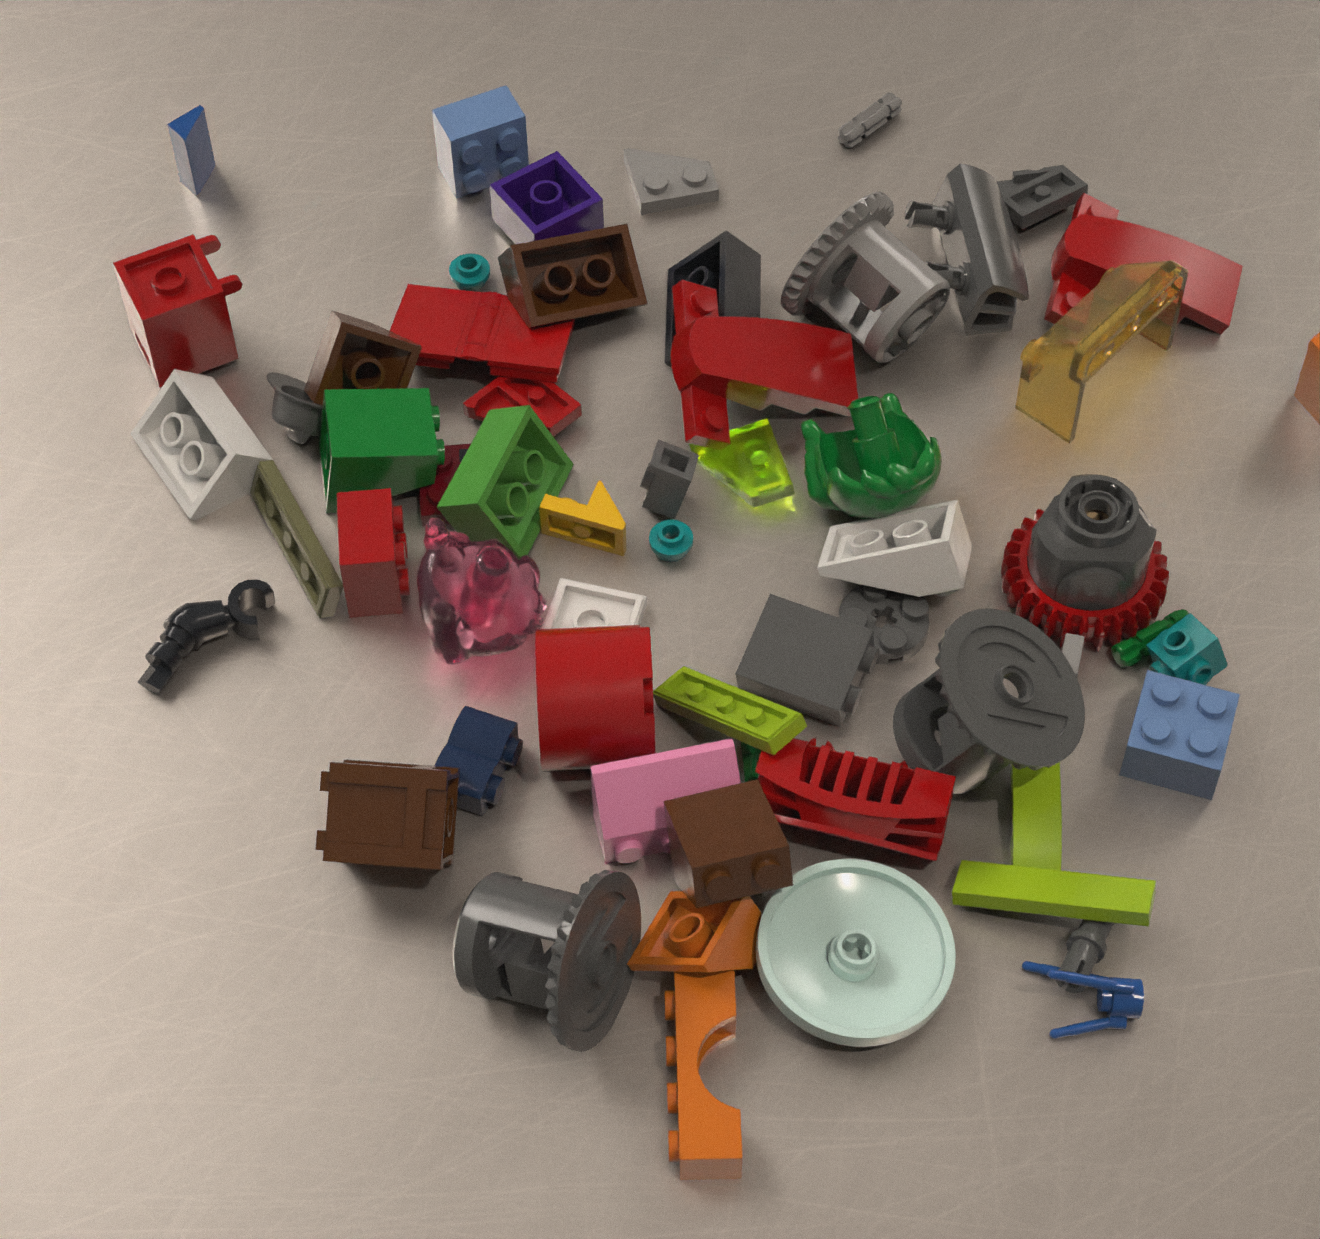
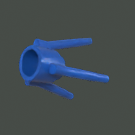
M1030 961L1022 963V968L1026 971L1040 973L1041 975L1048 976L1050 979L1097 988L1098 1011L1107 1012L1108 1016L1106 1018L1052 1029L1049 1032L1052 1039L1108 1028L1126 1029L1127 1018L1140 1019L1142 1015L1144 988L1141 979L1105 977L1095 974L1085 975L1058 970L1060 967Z

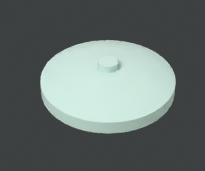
M835 859L820 862L798 871L792 875L793 886L780 888L774 892L763 911L757 932L755 946L757 968L765 990L773 1003L798 1027L818 1038L840 1045L854 1047L879 1046L903 1039L916 1032L940 1008L953 979L956 959L955 942L944 912L927 890L915 880L894 868L877 862L861 859Z

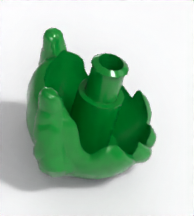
M893 393L884 394L882 398L871 395L852 401L847 409L850 411L854 430L826 434L812 419L801 423V430L805 439L804 475L807 481L808 495L821 508L841 510L847 515L861 519L887 517L919 504L933 489L939 477L942 456L938 440L935 437H930V442L914 420L910 419L903 412L898 397Z

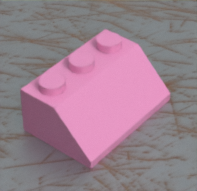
M733 739L590 766L593 817L605 864L617 861L620 863H631L643 856L662 852L671 854L663 801L741 783Z

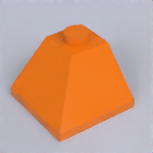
M670 891L627 965L631 971L719 972L752 969L756 964L755 946L762 913L750 896L696 908L683 891Z

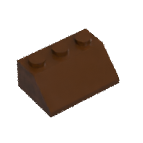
M627 224L510 245L498 257L507 297L529 329L648 304Z

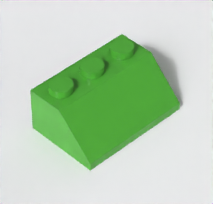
M530 405L492 409L488 411L437 508L460 537L516 563H522L525 561L541 530L539 506L544 495L548 494L558 497L574 464Z

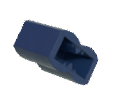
M466 705L462 709L452 728L448 742L434 765L460 767L458 808L483 816L490 803L496 805L499 802L505 786V778L501 776L508 765H516L523 748V740L519 739L517 722Z

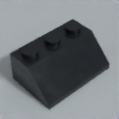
M727 230L668 269L664 363L671 367V346L674 335H676L672 287L681 280L716 289L719 317L760 318L761 255Z

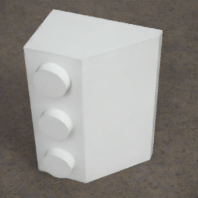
M177 369L173 370L131 432L135 442L191 520H198L250 494L259 462L273 460L213 377Z

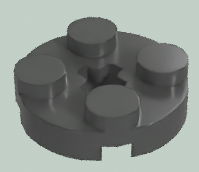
M861 585L846 595L839 609V618L873 629L874 645L876 648H879L876 664H888L889 659H897L903 656L902 661L912 658L921 650L928 635L929 605L924 597ZM885 616L891 618V621L895 624L893 626L885 624L882 628L877 627L876 617Z

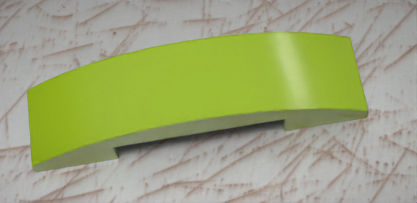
M1060 762L1049 768L1042 767L1035 771L1029 767L1017 769L1010 763L1012 810L1011 865L1061 870L1062 806Z

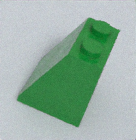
M429 388L324 390L319 452L326 513H337V493L391 488L392 496L435 483L437 466L444 465L445 447L443 439H436L435 432H439L440 413L438 406H431Z

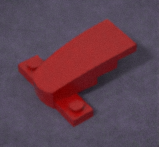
M1083 193L1076 201L1071 222L1052 254L1051 274L1054 283L1044 320L1081 337L1089 327L1098 294L1131 314L1142 306L1175 325L1184 317H1187L1220 335L1230 326L1243 268L1242 265L1170 234L1117 220L1119 210Z
M681 280L672 287L676 335H674L671 346V367L676 385L681 392L686 443L716 450H722L731 444L726 399L760 411L773 404L802 414H807L811 410L818 408L848 417L851 416L847 407L852 401L858 399L850 333L779 319L719 317L716 289Z

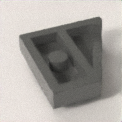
M1064 165L1044 167L1040 170L1013 171L1012 180L996 181L1010 219L1022 229L1075 204L1083 193L1088 194V184Z

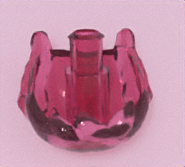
M439 518L428 520L423 541L426 552L421 559L416 583L421 617L429 629V637L432 641L431 650L440 661L455 665L471 657H490L505 654L522 646L527 638L535 633L536 629L542 628L544 618L541 615L546 611L547 607L545 597L538 590L540 571L536 562L527 555H523L518 559L512 551L497 539L471 541L462 532L449 531L444 521Z

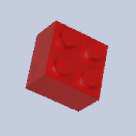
M391 488L337 493L339 566L349 618L403 614L402 596L410 595L409 571L406 568L408 545L406 532H404L402 505H393Z

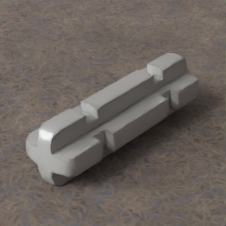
M893 93L885 94L877 100L878 102H874L855 116L852 121H848L838 129L839 136L837 138L839 142L843 143L847 148L857 145L862 141V138H866L901 112V99Z

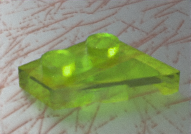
M768 418L730 430L731 444L722 450L689 444L691 452L699 455L697 462L753 508L795 494L791 478Z

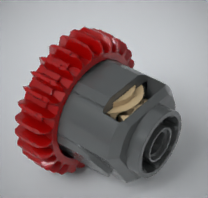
M1098 474L1072 476L1061 493L1053 498L1045 511L1037 509L1034 514V520L1030 518L1023 519L1021 528L1014 529L1010 542H1007L1005 546L1000 574L1003 579L1001 585L1002 593L1007 595V607L1016 608L1015 615L1024 619L1029 618V622L1044 630V633L1049 638L1052 635L1060 638L1061 648L1066 633L1085 636L1083 647L1085 643H1093L1098 652L1102 648L1103 641H1108L1114 646L1120 643L1121 636L1128 640L1130 637L1136 636L1137 631L1147 628L1150 621L1156 620L1160 607L1164 604L1169 581V571L1166 570L1168 564L1167 556L1161 554L1162 543L1155 541L1157 530L1139 506L1137 498L1130 488L1110 476Z

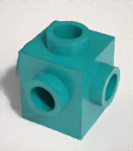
M1191 613L1169 629L1162 631L1154 640L1146 645L1153 664L1149 666L1150 671L1206 685L1212 677L1228 666L1219 639Z

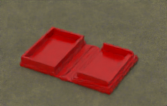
M408 284L390 331L422 346L416 363L418 366L450 369V363H453L455 357L471 361H488L490 375L557 383L576 319L529 329L507 295L490 291L475 292Z

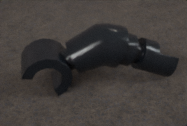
M258 579L245 580L238 583L231 590L228 596V605H223L222 600L185 603L177 608L163 624L165 630L160 635L161 642H155L146 653L145 658L150 666L138 680V683L151 692L159 693L181 665L182 659L180 656L185 657L192 649H199L204 642L228 634V627H232L234 632L241 637L250 640L260 639L256 616H249L244 614V612L250 608L267 610L275 604L274 591L270 585Z

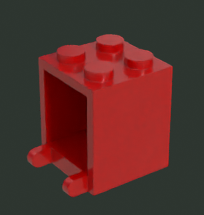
M194 234L113 262L131 332L159 388L164 385L174 369L199 374L239 359L225 296L238 292L242 288V282L237 275H229L217 279L206 258V255L217 252L221 247V243L215 235H208L196 240Z

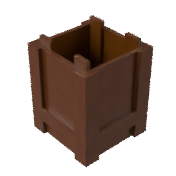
M349 759L344 760V762H330L329 771H321L320 791H329L326 830H317L316 850H323V861L435 870L443 869V864H453L460 767Z

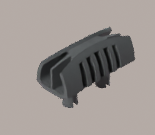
M960 163L946 175L933 204L909 201L905 210V219L909 220L907 227L927 229L935 227L939 230L947 264H937L928 261L925 263L950 283V288L955 291L966 336L1006 332L1012 330L1013 316L1016 314L1017 298L1021 301L1029 299L1028 283L1021 251L1006 204L995 178L982 169Z

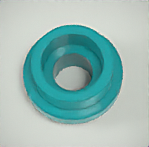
M468 253L460 255L449 266L450 279L460 290L478 291L485 286L489 279V262L478 254Z
M664 520L657 523L651 529L649 545L651 550L661 560L676 562L683 559L693 546V533L690 527L681 521Z

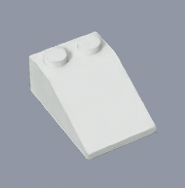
M958 499L901 511L887 517L863 519L830 526L817 567L820 576L917 597L932 594L942 597L964 588L972 544Z

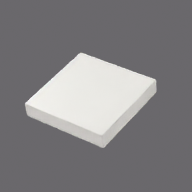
M560 578L542 629L640 625L647 606V596Z

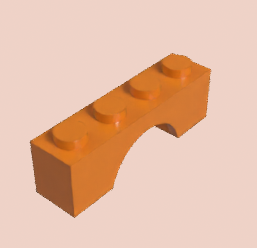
M734 970L674 972V990H665V1021L675 1020L676 1036H666V1067H677V1082L667 1083L668 1114H678V1130H668L669 1162H679L680 1180L742 1179L740 1109L724 1104L715 1098L704 1086L699 1075L700 1067L706 1056L720 1044L736 1038Z

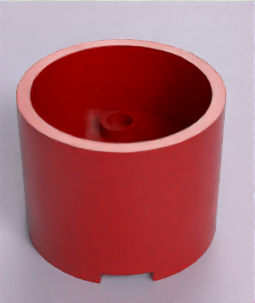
M621 625L536 629V688L541 770L591 769L590 766L655 754L650 627Z

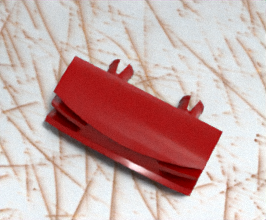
M793 738L775 755L763 750L761 751L755 772L759 774L758 781L778 823L937 861L945 835L956 776L918 767L915 770L910 769L905 760L901 763L892 761V764L880 762L878 758L872 756L864 758L855 756V752L846 750L845 753L835 751L829 741L825 745L817 747L816 738L811 739L809 742Z

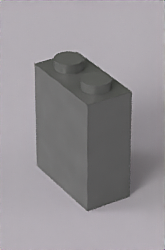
M770 594L735 673L737 685L742 690L841 727L846 714L854 715L858 708L863 691L861 688H858L864 673H872L878 659L879 648H876L874 645L873 629Z

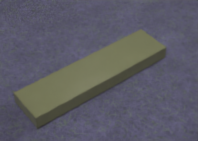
M273 460L261 461L257 465L250 494L317 616L320 619L332 617L335 615L343 583Z

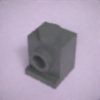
M658 439L640 485L641 488L647 490L642 507L647 508L653 513L675 519L692 481L699 455Z

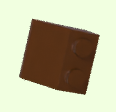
M331 310L304 391L314 403L323 405L324 390L408 388L422 346L371 322Z

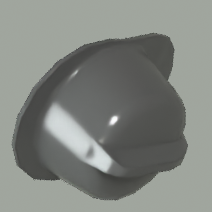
M280 373L267 374V381L275 390L272 419L284 427L288 438L303 444L310 436H320L323 405L316 404L304 391L306 383Z

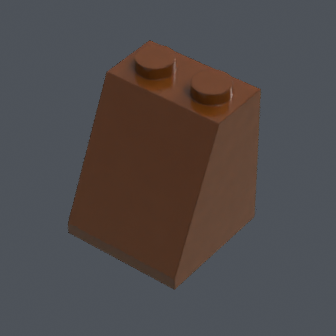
M758 779L663 801L674 880L696 908L793 886L789 844Z

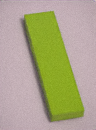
M685 666L680 668L653 691V698L657 706L772 755H775L807 727L802 713Z
M961 860L952 890L953 905L1149 927L1156 894V881Z

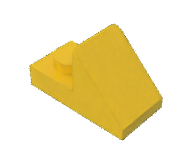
M600 480L597 482L587 505L567 497L559 498L548 494L544 495L539 506L541 534L624 557L627 550L626 523Z

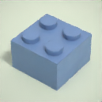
M507 85L432 109L438 168L456 199L489 188L490 184L529 165L526 116Z
M1147 670L1119 775L1212 800L1222 770L1240 694Z

